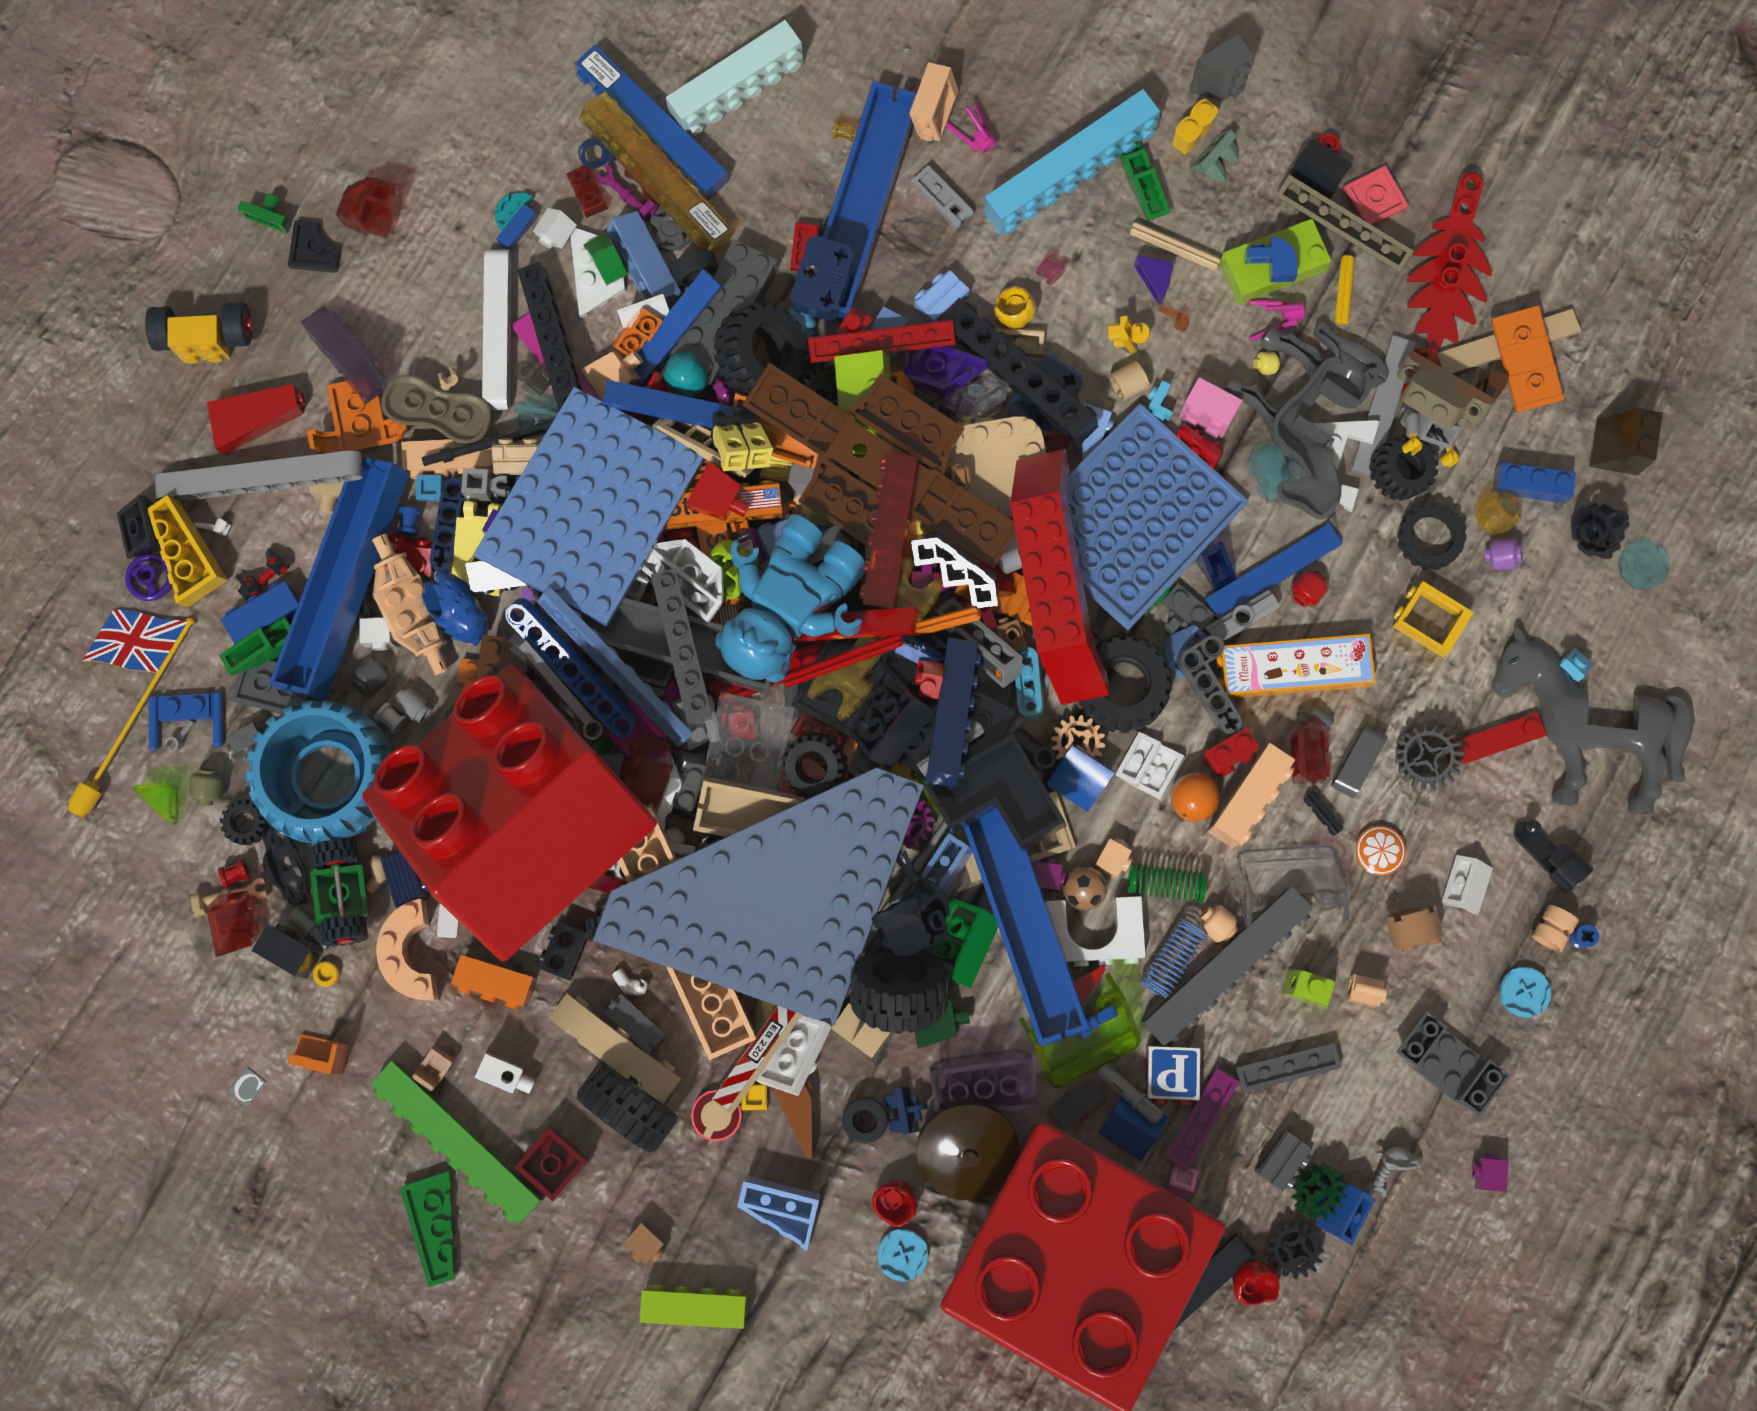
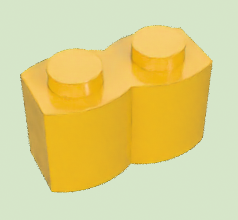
M1206 98L1196 103L1190 116L1181 120L1177 125L1172 145L1184 155L1194 150L1200 137L1205 136L1212 129L1218 108Z

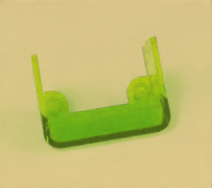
M1109 972L1105 974L1110 991L1098 997L1095 1002L1097 1012L1093 1015L1095 1016L1104 1009L1114 1005L1118 1016L1100 1024V1028L1096 1030L1092 1028V1035L1082 1039L1080 1034L1071 1038L1064 1034L1065 1040L1041 1047L1039 1046L1034 1029L1030 1030L1023 1017L1018 1019L1045 1077L1053 1088H1062L1096 1071L1102 1066L1134 1051L1141 1043V1037L1128 1002Z

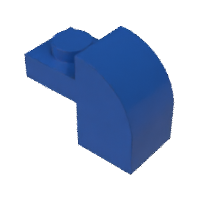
M1271 237L1268 247H1265L1264 244H1254L1246 249L1244 254L1245 264L1269 263L1270 282L1295 281L1297 277V257L1292 246L1286 241Z

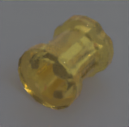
M836 118L832 130V139L849 140L853 144L859 123H845Z

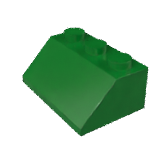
M949 897L950 916L946 917L944 930L947 932L935 945L926 948L925 952L933 953L944 963L949 974L948 980L971 989L998 930V924L995 916L988 911Z

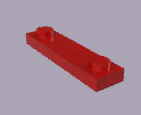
M1537 712L1453 741L1452 743L1461 742L1462 746L1455 750L1464 751L1465 755L1457 757V760L1464 761L1465 765L1543 738L1547 734ZM1448 753L1446 756L1450 763L1451 753Z

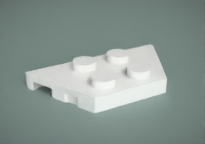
M575 228L570 237L579 316L584 318L588 316V312L598 306L602 307L611 298L618 297L626 290L624 277L606 286L583 244L593 240L598 235Z

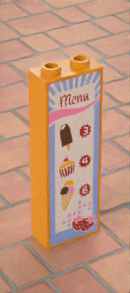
M1370 634L1224 646L1223 653L1215 658V667L1220 668L1221 678L1217 679L1229 699L1366 688L1376 683Z

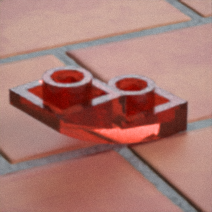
M582 166L566 173L586 218L608 209L589 167Z
M802 711L790 731V734L797 738L818 732V734H828L830 739L835 738L837 745H842V747L848 738L847 735Z

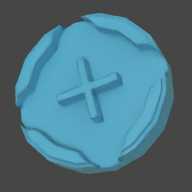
M1519 967L1510 970L1503 976L1499 984V997L1502 1005L1508 1012L1517 1017L1529 1018L1542 1013L1547 1008L1551 1000V987L1542 972L1532 967Z
M905 1228L896 1229L886 1234L879 1243L877 1252L878 1263L884 1274L893 1280L902 1282L919 1276L925 1269L929 1256L927 1245L923 1238L915 1231Z

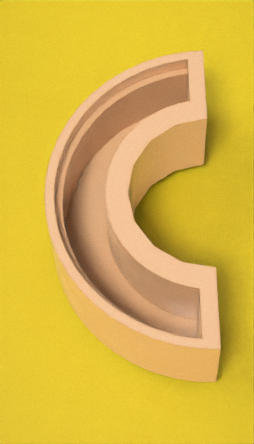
M420 898L400 906L387 918L377 940V961L386 981L399 993L418 1000L440 1001L436 975L423 974L417 971L411 964L408 956L412 937L420 929L430 926L427 901Z

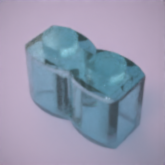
M1275 445L1250 455L1249 463H1247L1250 476H1255L1258 481V485H1256L1258 495L1261 499L1264 498L1267 504L1279 499L1276 488L1280 482L1293 479L1282 451Z

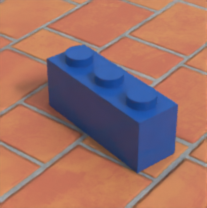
M1502 462L1494 471L1492 494L1567 503L1574 496L1576 472Z
M285 581L274 583L268 588L269 591L262 595H254L247 600L245 605L240 608H232L225 613L226 616L220 620L234 644L259 627L265 630L283 617H286L288 620L294 618L300 601L288 583Z

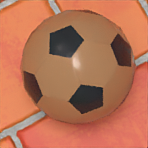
M1085 865L1072 869L1065 876L1062 885L1066 901L1072 907L1079 910H1092L1098 907L1105 900L1108 891L1104 875L1098 869Z

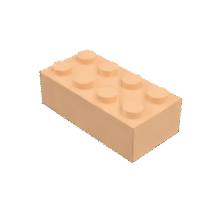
M1269 743L1258 755L1208 832L1232 849L1238 844L1242 846L1243 843H1246L1253 833V830L1250 829L1252 824L1256 825L1257 822H1260L1267 812V809L1264 808L1266 803L1269 805L1271 801L1273 802L1281 791L1278 785L1280 783L1283 784L1285 780L1287 781L1295 770L1292 767L1295 759Z

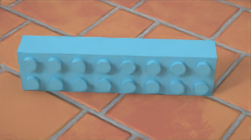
M1142 89L985 196V216L1000 236L1005 233L1011 234L1019 227L1021 222L1026 219L1029 221L1036 217L1040 209L1055 204L1059 196L1065 192L1066 194L1073 192L1078 187V183L1084 179L1086 181L1092 179L1098 173L1097 170L1103 166H1111L1121 153H1130L1137 146V142L1143 139L1147 141L1153 137L1157 130L1160 110L1144 89Z

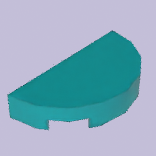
M526 192L507 194L499 200L495 208V220L501 232L523 204L527 207L534 199L532 195Z

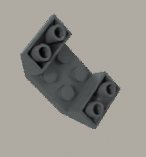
M1426 1011L1397 1049L1396 1053L1411 1069L1450 1099L1476 1115L1481 1116L1508 1080L1510 1074L1492 1060L1483 1059L1446 1030L1447 1026Z

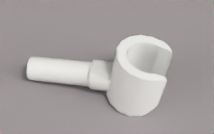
M219 518L215 525L195 522L194 524L196 528L213 531L221 536H225L231 527L230 524Z

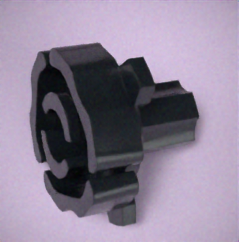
M1592 503L1588 506H1581L1576 513L1575 521L1571 524L1572 539L1575 541L1581 538L1584 539V541L1578 543L1577 547L1587 556L1595 555L1603 559H1611L1613 553L1621 548L1619 542L1625 539L1624 531L1630 526L1629 516L1625 510H1614L1607 504L1598 506L1597 503Z

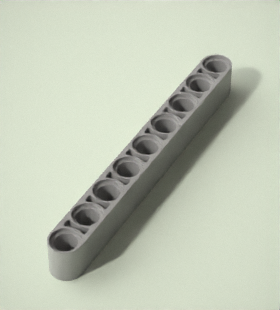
M341 451L161 473L155 475V500L158 502L168 495L179 501L360 480L363 478L362 453L359 451Z

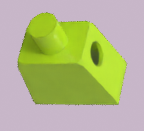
M1288 970L1281 994L1328 1010L1335 981L1303 970Z

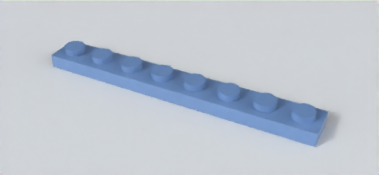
M549 587L540 596L537 603L677 747H680L693 734L689 730L687 723L679 719L672 712L670 706L654 694L651 686L643 683L636 675L635 670L631 666L626 665L618 657L617 652L600 639L599 633L590 628L583 621L581 615L565 603L560 593Z

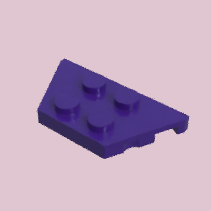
M947 346L905 352L906 365L903 372L913 385L947 396L987 370L989 362L987 359Z

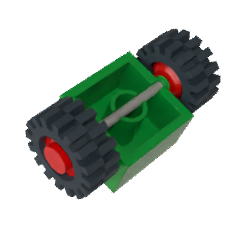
M338 839L314 844V846H311L310 852L312 867L316 870L310 871L316 927L320 926L322 945L332 947L338 945L345 946L346 944L352 945L367 940L369 938L366 921L368 920V908L362 864L356 865L359 862L356 841Z

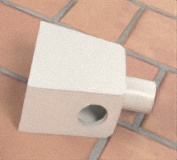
M487 1051L475 1075V1078L510 1093H513L515 1088L529 1094L535 1082V1079L522 1074L523 1067ZM508 1071L514 1077L511 1081H507L502 1078V1073Z

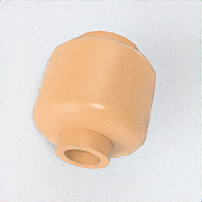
M1216 905L1213 908L1208 906L1200 915L1202 919L1200 929L1215 942L1229 941L1238 930L1236 926L1237 918L1222 905Z

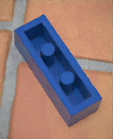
M523 204L496 238L498 243L505 249H510L511 252L538 218L536 212Z

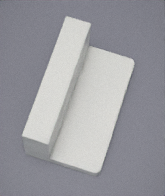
M1456 855L1442 903L1463 908L1472 914L1478 915L1493 870L1492 867L1479 859Z

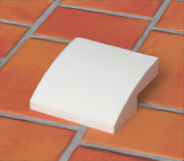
M1139 732L1115 775L1139 790L1162 801L1182 766L1185 756L1162 745L1160 741Z

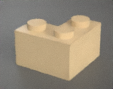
M849 1003L831 1028L872 1059L890 1035V1032H882L879 1028L873 1029L866 1022H861L853 1013Z

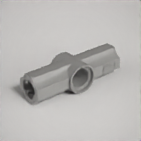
M1267 590L1244 605L1237 606L1234 611L1205 627L1207 635H1216L1224 642L1280 609V606L1270 590ZM1245 613L1249 621L1245 624L1239 623L1236 619V614Z

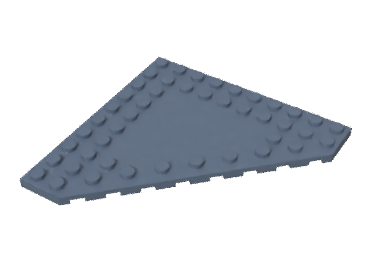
M874 767L859 776L848 779L833 786L831 789L803 800L801 803L745 827L728 837L702 847L698 851L642 875L625 885L614 888L608 896L593 936V941L835 1025L850 985L851 969L861 956L873 923L871 919L878 910L924 785Z

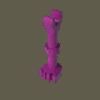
M605 165L604 167L608 175L602 177L597 173L596 178L598 182L602 185L611 186L620 195L621 200L625 203L628 202L638 211L641 219L645 222L650 221L652 215L657 212L658 206L652 200H648L643 204L634 195L633 190L629 187L626 188L616 179L612 168L609 165Z

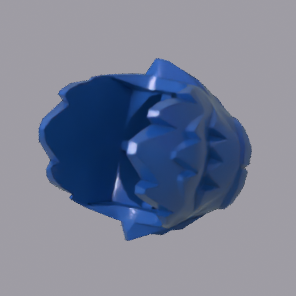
M437 572L435 574L436 584L425 582L423 586L424 592L421 594L428 613L435 620V624L445 628L444 633L452 635V639L462 641L463 643H472L474 646H477L482 640L483 635L488 634V615L474 592H471V587L466 581L461 580L450 572L446 575Z

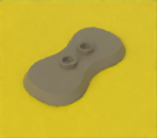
M401 375L393 378L386 386L382 395V410L393 422L402 425L428 426L458 443L468 444L479 441L487 432L491 421L490 407L482 398L469 393L444 392L413 375Z

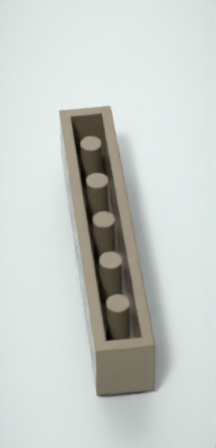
M1291 175L1288 176L1276 195L1278 199L1399 273L1414 252Z

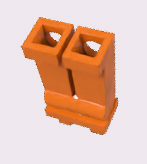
M972 556L997 575L1000 600L998 605L988 606L991 607L993 614L1002 618L1009 617V620L1018 619L1022 625L1033 627L1024 576L1015 572L1006 574L1001 570L999 564L993 569L980 559ZM969 584L957 586L955 591L956 599L962 597L971 600Z

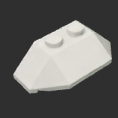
M686 539L656 543L641 570L651 577V574L676 568L684 604L705 621L710 622L724 602L723 568Z

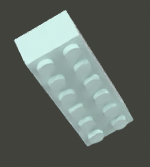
M786 20L782 21L668 95L666 101L670 117L690 136H697L710 123H717L730 110H737L750 97L755 98L767 86L777 84L782 79V76L789 72L797 71L803 63L800 39Z

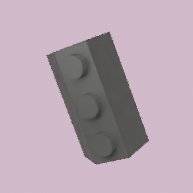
M1239 34L1197 60L1189 88L1191 94L1226 100L1231 96L1235 98L1244 91L1255 57Z

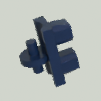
M909 1086L896 1088L894 1092L884 1095L886 1108L897 1107L899 1117L889 1119L890 1132H902V1135L918 1132L916 1122L923 1120L921 1110L928 1109L927 1104L920 1105L918 1095L911 1096Z

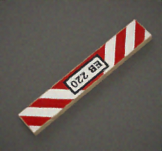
M777 1006L757 1034L756 1040H753L712 1100L733 1114L802 1014Z

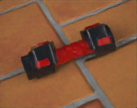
M267 548L265 554L267 559L266 566L268 568L258 577L254 578L245 573L236 574V579L241 583V588L237 591L246 601L250 597L258 595L262 591L261 586L274 575L280 576L290 568L279 554L277 555L271 548Z

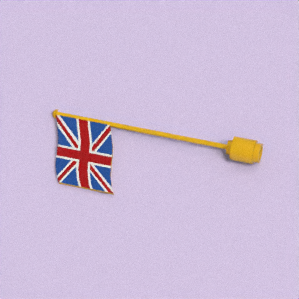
M113 610L82 661L104 662L132 671L153 672L156 675L92 782L86 780L84 784L79 782L67 801L69 803L66 808L68 811L82 818H85L87 813L90 814L102 795V793L98 792L100 787L96 783L192 624L195 625L193 618L181 621L161 619L131 610Z

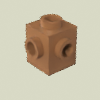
M1009 617L995 620L997 629L993 632L1016 652L1027 648L1024 639L1026 635L1025 629L1018 619L1009 620Z

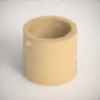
M1137 361L1109 374L1111 386L1121 402H1126L1150 388L1148 378Z

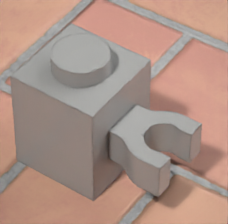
M463 468L461 493L466 500L491 501L492 493L507 497L506 489L500 490L498 485L500 483H508V477L497 476L493 478L488 469Z

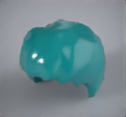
M690 351L678 352L667 361L664 371L665 384L674 394L686 397L698 396L706 388L708 374L698 360L696 353Z

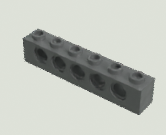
M676 568L651 574L687 723L692 725L713 720Z

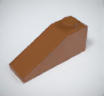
M807 1078L799 1096L778 1089H773V1092L807 1159L813 1157L812 1097L810 1093L814 1092Z

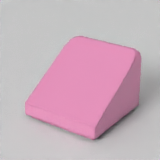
M1174 1163L1166 1190L1189 1201L1194 1194L1199 1171L1189 1168L1187 1171Z

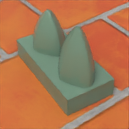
M1232 130L1221 132L1191 166L1196 174L1204 173L1216 181H1226L1225 170L1219 157L1227 161L1238 160V151L1234 143V139L1237 137Z

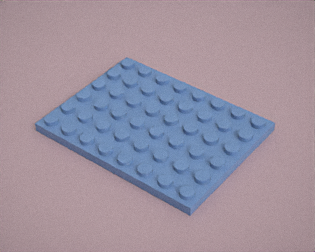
M574 387L473 555L477 559L542 593L551 587L562 595L569 607L608 626L705 459L674 438L616 408L602 406V401Z
M1141 404L1068 475L1067 499L1084 591L1123 627L1129 630L1249 502Z

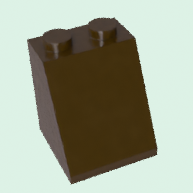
M1637 408L1597 419L1589 467L1638 476L1656 460L1663 412Z

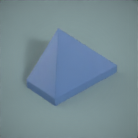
M1195 625L1164 638L1166 665L1181 679H1183L1184 675L1177 665V654L1183 648L1205 636ZM1188 653L1184 658V662L1188 667L1192 666L1195 662V657L1192 653Z

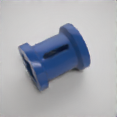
M400 507L398 511L401 514L399 527L396 528V533L412 537L418 536L416 526L417 518L420 516L421 511L412 507Z
M1589 924L1577 926L1573 933L1570 934V942L1576 948L1592 947L1599 941L1598 930ZM1583 932L1587 933V936L1585 937L1586 941H1582L1581 939L1583 937Z

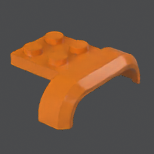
M375 375L327 385L335 431L307 430L310 449L318 454L341 451H360L392 444L401 440L407 433L408 428L407 425L395 423L390 419L384 420L377 379Z

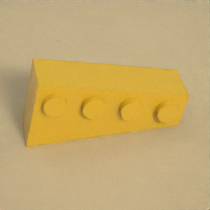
M166 495L147 508L155 537L158 539L161 547L162 560L165 561L169 573L167 576L174 589L176 604L190 607L228 581L178 499Z

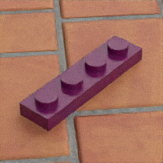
M1216 1069L1200 1100L1196 1103L1165 1158L1188 1171L1239 1081Z

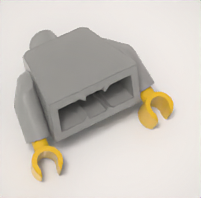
M1405 404L1401 410L1403 415L1401 425L1406 428V435L1409 437V440L1402 445L1403 452L1408 453L1411 450V455H1415L1422 449L1420 440L1446 449L1447 453L1440 456L1443 466L1448 465V467L1456 464L1459 461V455L1453 450V447H1455L1454 441L1462 427L1455 424L1452 428H1446Z

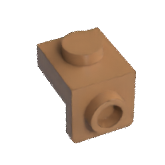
M434 1045L419 1068L413 1073L412 1078L416 1080L420 1087L433 1091L440 1084L456 1059Z

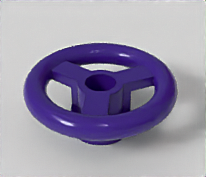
M153 553L143 554L129 564L125 574V583L127 589L135 598L143 601H155L170 591L172 584H170L168 576L164 586L159 591H156L155 582L157 581V576L164 570H166V575L169 574L162 556ZM146 561H156L159 563L154 568L148 564L140 565ZM151 573V577L146 580V575ZM133 577L141 584L147 586L148 594L136 589L133 584Z

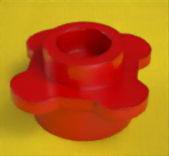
M1335 133L1318 136L1315 139L1316 142L1324 147L1329 144L1330 147L1328 149L1340 155L1341 147H1339V139Z

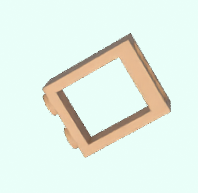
M929 62L909 113L918 136L923 140L941 141L959 92L951 67Z

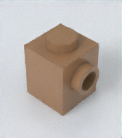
M642 1222L625 1240L624 1244L631 1249L629 1254L638 1263L643 1261L647 1264L651 1260L655 1263L663 1255L665 1250L662 1247L666 1242L645 1222Z

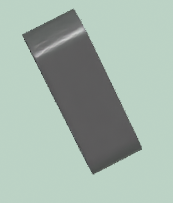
M1365 724L1334 778L1331 787L1354 799L1388 736Z

